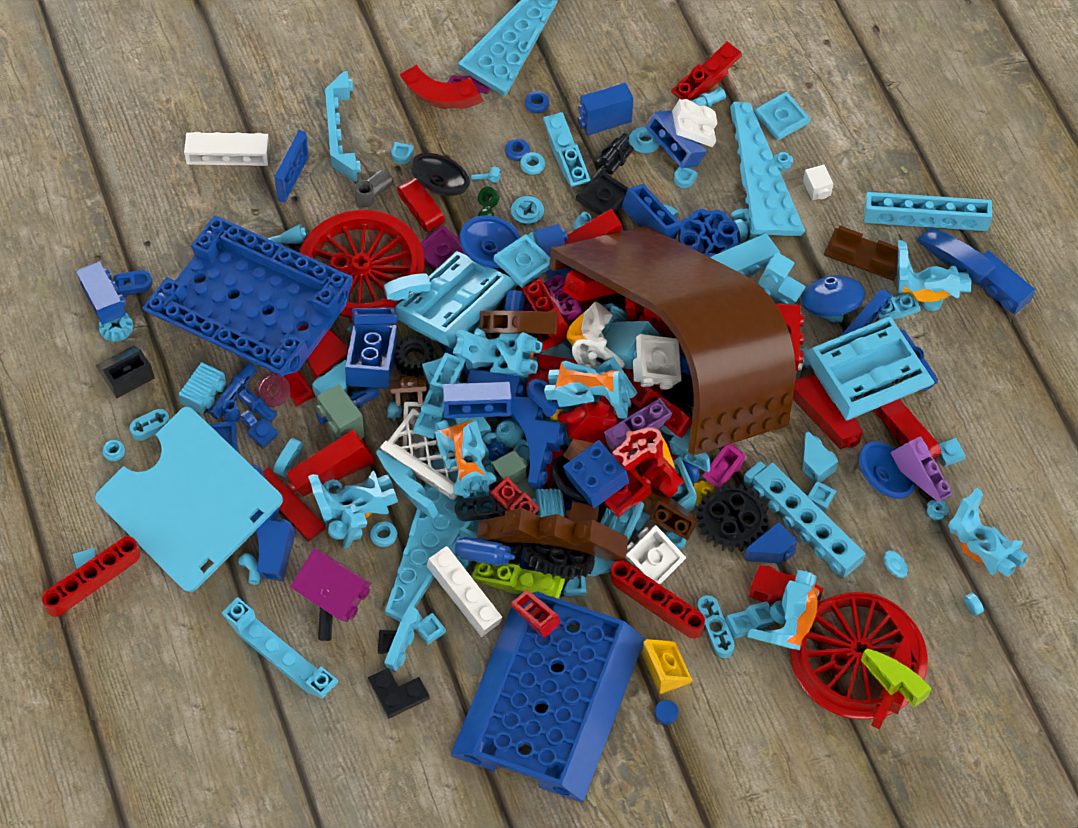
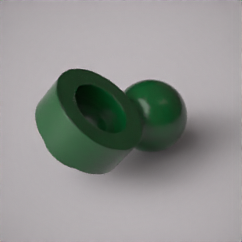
M487 186L480 190L478 202L483 206V209L479 211L478 216H494L491 208L498 204L500 198L498 191L494 188Z

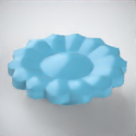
M890 550L884 553L883 559L885 560L884 563L887 570L897 578L907 576V564L900 554Z

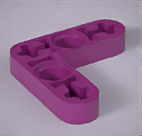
M556 275L544 282L567 321H575L582 314V308L575 298L562 291L565 279L561 275ZM525 295L523 311H534ZM568 295L565 300L561 301L564 296Z

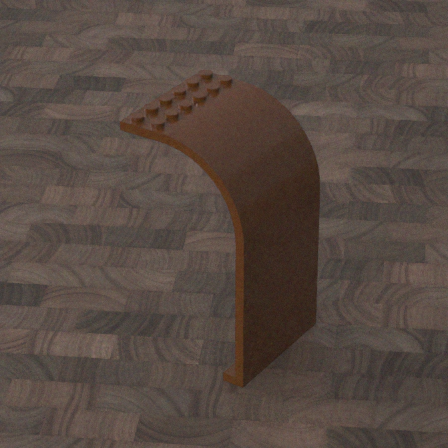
M647 225L551 248L550 269L556 271L571 267L649 309L660 317L674 333L684 351L693 382L694 407L688 453L695 456L789 425L795 386V356L792 340L778 307L767 292L755 281Z

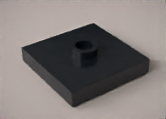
M601 170L594 180H591L576 195V201L598 216L610 209L616 214L622 208L623 200L629 188Z

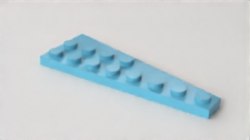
M520 0L458 63V69L505 97L558 0Z
M733 102L730 110L732 123L735 125L737 132L735 140L738 141L739 145L737 153L741 157L740 171L742 184L747 193L745 202L749 205L748 220H751L752 223L751 234L763 235L767 233V235L802 236L805 229L782 175L775 164L774 157L751 104L747 102Z
M442 459L433 460L431 465L433 469L445 468ZM458 471L448 472L449 479L456 483ZM427 483L424 487L427 494L426 498L433 501L439 513L432 519L417 508L409 539L403 552V558L397 571L395 584L385 610L387 616L399 622L402 621L409 607H417L434 579L433 574L426 567L429 558L446 546L450 549L465 521H461L456 517L454 510L456 502L464 499V497L458 495L455 501H453ZM467 506L463 507V514L467 513Z

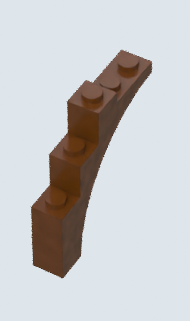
M523 508L505 511V516L479 521L476 539L498 543H535L581 551L609 562L626 558L628 537L593 519L575 523L559 514L539 517Z

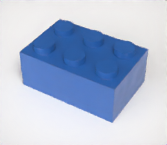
M353 325L345 366L346 386L389 389L397 345V325Z

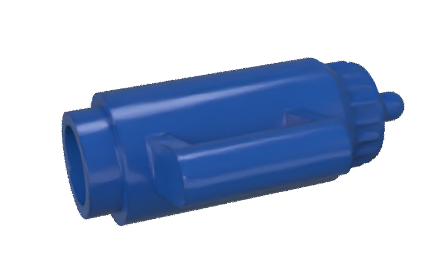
M464 537L459 538L455 545V554L465 560L498 566L506 565L510 559L513 560L515 558V555L511 554L508 546L498 542Z

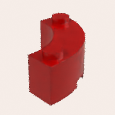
M417 64L400 74L409 89L419 99L432 106L442 109H464L484 102L471 78L454 83L439 82L425 75Z

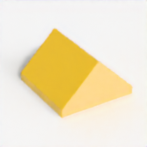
M651 639L644 641L642 656L659 694L690 684L693 681L674 641Z

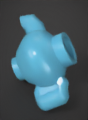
M504 418L497 423L494 432L483 435L482 439L487 445H490L492 441L497 443L503 442L504 447L511 449L515 447L520 439H523L525 433L513 418Z

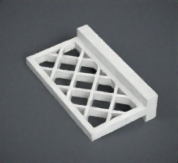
M412 409L389 441H385L380 448L385 454L411 468L415 476L455 501L458 495L454 494L453 487L455 483L449 479L448 472L458 471L457 466L451 467V470L448 471L446 467L439 470L432 468L431 460L442 459L440 454L430 456L428 446L437 445L436 440L428 441L427 437L424 436L425 442L412 444L411 434L416 433L410 430L409 423L414 417L418 418L420 414ZM408 435L409 445L400 447L395 444L399 437ZM426 447L427 457L416 458L414 456L413 449ZM448 453V457L455 456L454 453Z

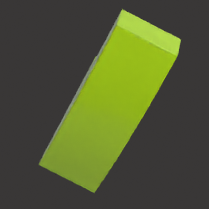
M866 649L863 652L861 661L890 695L899 690L913 708L929 697L932 688L910 668L882 653Z

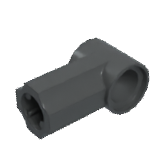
M380 170L368 180L359 181L355 187L356 203L361 207L371 206L375 197L393 185V179L386 170Z

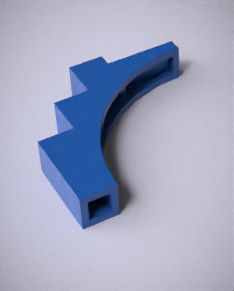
M470 370L467 383L510 382V417L516 421L525 433L530 451L528 483L532 490H541L543 484L547 482L548 473L546 470L548 464L552 462V451L560 452L561 445H564L566 441V432H564L561 423L544 421L546 415L543 413L542 408L532 399L524 397L526 385H524L520 376Z
M250 464L265 478L260 467ZM279 506L256 530L259 541L257 572L262 579L284 582L296 531L289 521L277 520ZM259 509L251 517L255 522L263 512Z

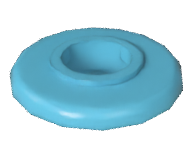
M645 127L633 130L629 136L630 145L639 153H652L660 146L658 141ZM641 137H648L650 140H649V141H642V140H640V138H641Z

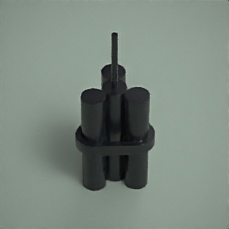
M623 133L620 138H615L610 145L602 150L601 156L595 161V166L600 168V170L593 176L592 180L603 168L606 169L608 174L612 175L620 166L625 164L626 158L634 150L633 146L628 143L629 136L626 133Z

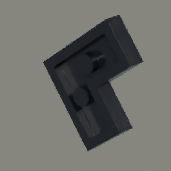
M389 668L368 677V682L388 719L430 699L420 677L399 687Z

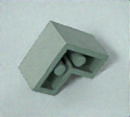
M340 384L317 396L318 405L316 409L322 418L326 417L329 421L327 422L331 430L329 435L333 442L352 430L360 438L365 437L363 416Z
M515 450L492 462V473L496 477V482L493 485L496 487L505 477H508L522 493L525 492L530 498L534 497L535 491L532 490L527 479V462L523 456H518Z

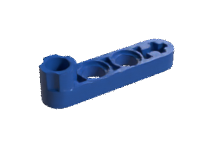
M881 289L841 336L870 325L888 305L892 294L885 289Z

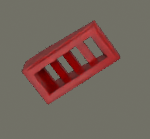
M529 590L524 591L511 603V607L544 638L560 625L558 614ZM530 600L531 602L523 609L522 606Z

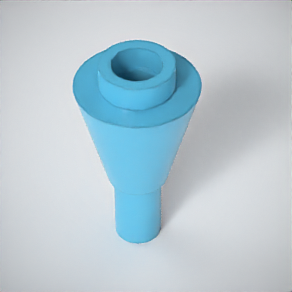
M298 224L281 235L270 237L269 239L279 244H303L308 234L306 228Z

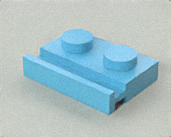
M640 502L636 507L634 505L631 506L619 518L607 508L600 523L628 537V544L644 504Z

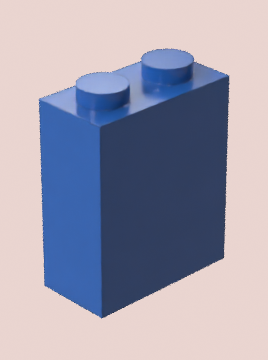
M626 82L580 96V105H578L580 117L577 120L580 129H584L587 136L632 122L634 97Z

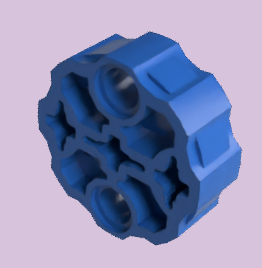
M699 209L693 211L691 216L682 220L678 233V242L702 254L705 252L704 255L712 257L738 245L739 229L736 222L730 220L726 213L717 209L713 211Z

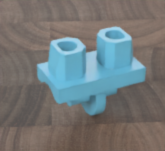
M351 508L344 509L341 520L333 521L329 524V535L334 539H343V548H349L353 540L361 539L362 537L361 528L367 525L364 513L353 514Z

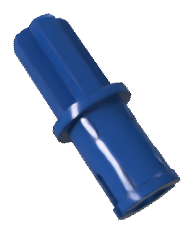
M245 388L240 392L238 398L247 404L253 413L257 412L269 422H272L277 416V413L265 404V400L256 396L249 388Z

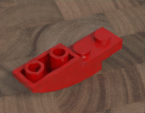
M726 41L704 64H698L671 90V93L681 100L687 99L692 101L700 97L702 93L709 91L729 74L728 69L742 57V53Z
M904 636L901 643H895L890 655H893V659L911 669V648L909 639ZM883 688L880 695L883 700L880 705L875 704L870 715L874 717L871 726L880 730L889 711L898 715L905 698L899 690L890 695Z

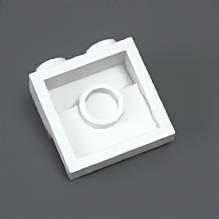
M679 99L672 110L676 135L713 147L716 143L714 128L718 123L715 111L707 106H698L687 99Z
M644 334L636 336L637 358L633 360L634 381L640 382L642 387L659 384L661 389L673 388V385L681 381L679 341L675 338Z
M655 525L650 529L645 527L637 535L640 539L635 544L631 541L627 545L626 558L622 560L628 562L658 584H661L686 557Z

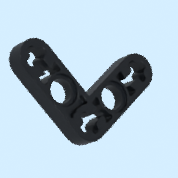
M493 496L461 499L456 502L454 507L456 517L465 522L505 516V511H507L501 504L500 510L497 511L496 503L498 501ZM490 503L493 505V509L490 512H483L481 510L482 505ZM474 505H477L478 513H475ZM467 506V513L463 514V507ZM511 542L502 543L505 546H511ZM515 543V550H511V554H514L515 557L521 555L523 543Z

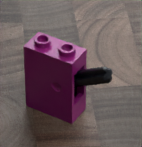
M314 548L290 588L320 607L318 639L320 641H331L333 616L340 621L348 622L349 619L352 620L358 612L357 606L361 600L368 596L370 592L369 587L372 583L322 550Z

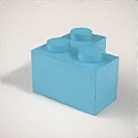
M776 252L757 284L767 292L775 304L795 305L806 286L788 276L795 262Z

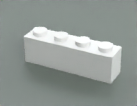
M186 133L184 154L187 165L268 166L270 143L268 134Z
M447 546L429 558L426 567L481 637L500 624L502 619L500 613Z

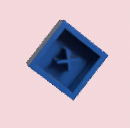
M600 440L563 466L568 480L593 509L629 483L626 470Z

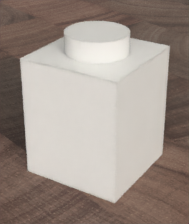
M825 165L806 169L803 183L811 200L825 199L831 196L833 182Z

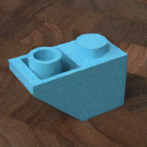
M346 359L340 364L334 365L327 374L319 376L314 381L312 387L316 398L337 384H340L346 394H348L345 373Z
M808 431L805 433L803 442L802 472L814 484L817 481L821 483L836 472L838 460L832 451H828L822 445L821 440L817 436H813Z

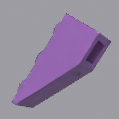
M659 398L605 431L607 446L612 452L616 450L627 439L626 433L628 431L633 432L650 427L659 429L672 416V412Z
M921 436L890 452L900 471L936 501L940 502L953 495Z

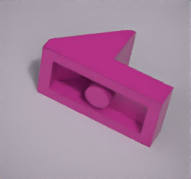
M733 444L726 445L711 463L710 471H705L702 476L712 485L722 489L723 483L726 484L734 472L740 471L746 455Z

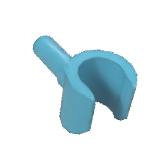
M491 167L489 173L471 175V179H488L492 183H497L501 176V173H499L500 169L498 167Z

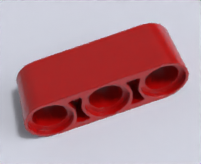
M415 178L397 187L401 200L425 232H429L445 223L442 211Z

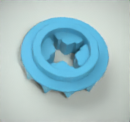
M524 196L514 201L511 213L513 219H516L519 224L524 223L528 226L531 223L536 224L538 220H542L544 206L537 198ZM531 208V213L524 215V210L527 211Z
M127 313L125 316L103 325L99 322L101 336L112 342L126 339L133 330L132 319ZM119 322L120 328H112L111 323L117 324Z

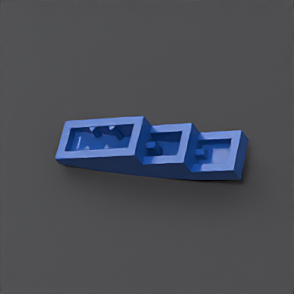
M933 227L917 238L921 245L944 264L949 265L951 263L961 272L968 271L979 281L995 269L996 264L961 240Z

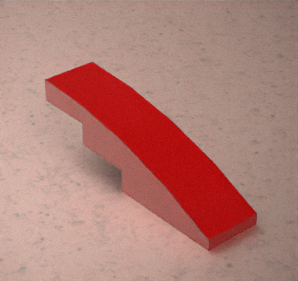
M625 369L624 373H626V376L638 392L634 397L630 398V401L640 409H643L660 398L672 412V416L663 425L676 436L683 438L692 425V418L651 386L642 387L640 382H635L634 374Z

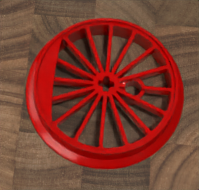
M352 210L326 219L310 232L300 250L301 254L312 259L320 256L331 260V265H326L352 276L353 281L348 298L359 280L358 304L346 303V307L339 315L351 319L353 308L395 309L396 305L403 300L394 301L385 298L378 301L369 279L385 293L384 284L377 278L387 282L398 279L385 273H402V277L423 274L424 271L423 248L413 230L398 218L374 210ZM363 229L361 253H357L348 231ZM366 230L380 231L368 253L365 254ZM345 233L354 257L338 244L333 237ZM384 234L395 238L373 255ZM329 242L340 253L331 254L320 249ZM399 243L402 245V252L380 259ZM402 259V266L386 265ZM337 264H341V265H344V266H343V267H337L336 265H337ZM363 279L372 296L373 303L362 304Z
M865 592L835 595L820 601L817 605V613L813 625L818 622L842 641L808 632L803 637L800 651L790 649L794 674L805 693L829 712L858 720L874 719V717L870 716L875 704L880 705L883 700L882 697L871 699L866 666L861 661L862 652L866 649L879 653L892 651L895 644L877 645L900 634L902 639L904 636L909 639L911 655L914 659V662H911L912 671L925 680L928 666L925 641L914 621L892 601ZM851 606L856 636L838 610L839 608ZM856 606L870 608L862 638ZM873 610L887 615L866 640ZM833 611L848 636L822 617ZM891 620L896 630L872 641L885 624ZM806 639L829 644L840 649L807 651ZM831 656L829 663L815 670L811 668L808 657ZM842 659L846 665L839 666L835 660ZM855 665L847 695L843 696L831 690L842 675L846 674ZM858 666H861L866 700L850 698ZM830 669L836 676L826 686L816 675ZM874 676L875 680L877 681V683L879 684V686H880L881 689L883 690V688H884L883 685H882V684L876 679V677ZM904 698L903 704L900 709H902L909 703L906 700V698ZM889 711L887 716L893 714V712Z

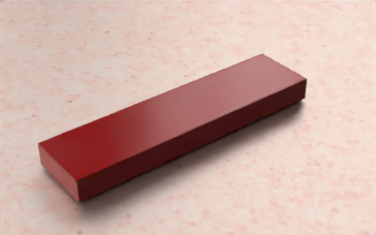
M269 467L263 471L265 479L283 497L279 512L308 542L325 530V525Z

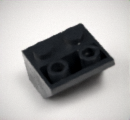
M134 345L96 365V368L116 399L155 379L151 364L141 349Z

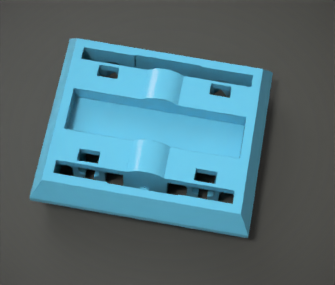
M456 251L428 277L431 283L430 291H423L421 293L411 292L408 299H403L396 305L395 312L398 321L432 340H436L454 349L457 344L456 329L471 333L480 325V311H495L506 301L508 291L516 290L518 284L511 277L493 268L479 265L468 256Z
M891 316L803 351L804 356L815 371V375L846 421L935 383ZM892 381H894L896 385L891 387Z

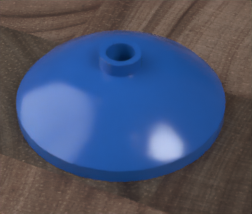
M478 216L464 224L460 232L459 241L464 253L475 263L489 268H501L494 261V255L521 238V236L509 222L501 218Z
M826 276L813 281L804 289L801 294V303L805 310L815 315H842L853 311L861 305L865 298L864 287L855 279L847 276Z
M879 441L867 443L859 453L860 469L866 481L884 496L894 499L908 497L914 491L916 484L898 468L890 453L895 448Z

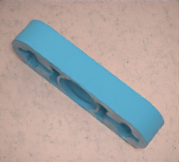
M709 595L703 596L698 601L697 610L705 617L704 629L716 656L728 658L734 651V640L717 600ZM705 603L711 606L712 616L710 617L707 608H703ZM712 622H718L721 624L722 629L715 632L710 629L709 625ZM720 637H722L725 646L729 645L725 651L723 648H719L721 643Z

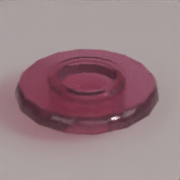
M280 375L268 376L259 386V398H263L265 404L269 407L280 406L286 402L290 395V383L285 377ZM273 386H278L277 393L270 395V389Z

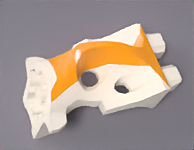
M596 301L570 325L567 331V339L573 347L572 354L578 365L592 369L602 364L597 361V357L607 361L614 356L620 367L623 368L625 365L624 361L606 347L607 340L604 339L602 330L609 323L613 314Z

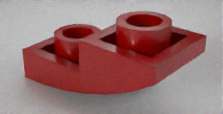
M505 477L490 492L507 511L523 508L535 514L540 509L508 477Z

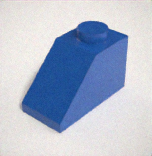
M778 522L746 548L745 559L750 562L780 563L784 559H790L796 553L795 549L798 540Z

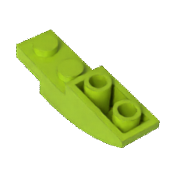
M477 562L472 575L474 581L513 594H522L524 591L529 590L531 593L540 592L557 599L560 597L565 579H562L560 576L552 577L551 574L545 575L543 572L522 569L519 565L510 563L497 566Z

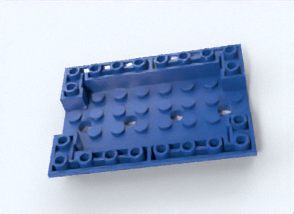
M214 215L191 245L195 254L192 260L176 280L166 277L142 307V310L267 370L284 376L299 371L346 307L353 277ZM205 278L203 283H196L198 279ZM233 294H240L238 298L229 299ZM269 309L274 310L272 314L264 315L265 311ZM303 325L309 326L307 330L298 331L299 327Z
M540 592L532 593L558 614L560 625L544 638L511 607L451 756L494 772L496 767L499 766L538 780L539 788L583 803L645 638L625 621L547 596ZM529 600L522 608L524 609L531 601ZM576 624L580 629L572 633L567 630V626ZM558 663L564 667V670L556 673L552 671L551 666ZM539 704H544L548 707V710L541 714L536 712L535 707ZM523 745H527L532 751L528 755H522L518 749Z

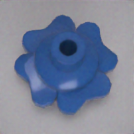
M492 441L487 446L489 460L493 462L508 454L509 448L504 447L503 442L497 443Z

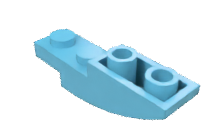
M563 112L543 117V122L550 138L549 144L570 187L589 183L591 181L579 148L573 141Z

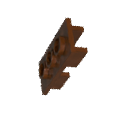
M840 225L839 228H835L824 256L895 281L897 276L898 246L878 240V243L862 238V233Z
M415 375L400 376L399 380H391L390 390L391 393H395L396 406H401L400 393L417 392L418 404H423L422 391H426L425 378H416Z

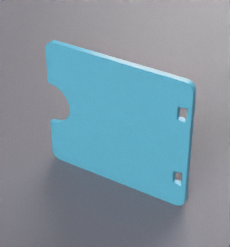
M184 407L155 434L160 440L162 448L157 464L143 472H134L123 466L96 493L95 499L131 537L136 539L137 543L183 590L191 593L196 591L282 504L283 497L191 407ZM260 509L263 514L253 523L250 518ZM210 559L213 564L203 572L200 568Z

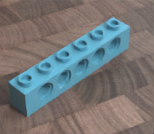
M867 192L864 203V223L988 231L992 220V200Z
M773 462L753 477L751 488L754 494L759 493L758 498L764 499L769 509L777 513L787 527L793 528L798 533L800 540L806 544L808 543L813 548L816 556L824 559L835 574H839L844 579L863 563L866 553ZM775 489L778 490L780 493H774L771 490ZM791 504L795 508H789L786 505ZM806 519L811 523H804L802 520ZM817 535H824L826 538L821 539ZM833 550H839L842 554H836Z

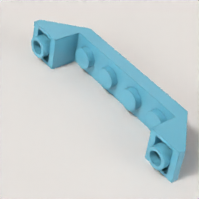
M344 71L325 89L332 167L355 182L358 181L357 173H361L360 161H356L355 153L343 154L342 145L338 146V141H342L341 129H337L336 126L340 125L339 112L335 113V109L339 108L338 100L350 99V91H354L353 79H348V71Z
M238 597L222 612L223 617L246 643L306 693L324 698L338 683V680L322 666L319 669L315 668L257 620L254 610Z

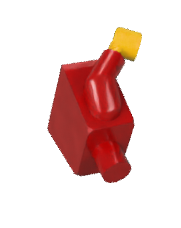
M602 396L598 402L582 403L569 412L557 409L556 413L550 417V420L565 423L568 438L591 443L600 440L603 445L607 444L604 432L619 423L618 416L614 414L613 406H611L605 396Z

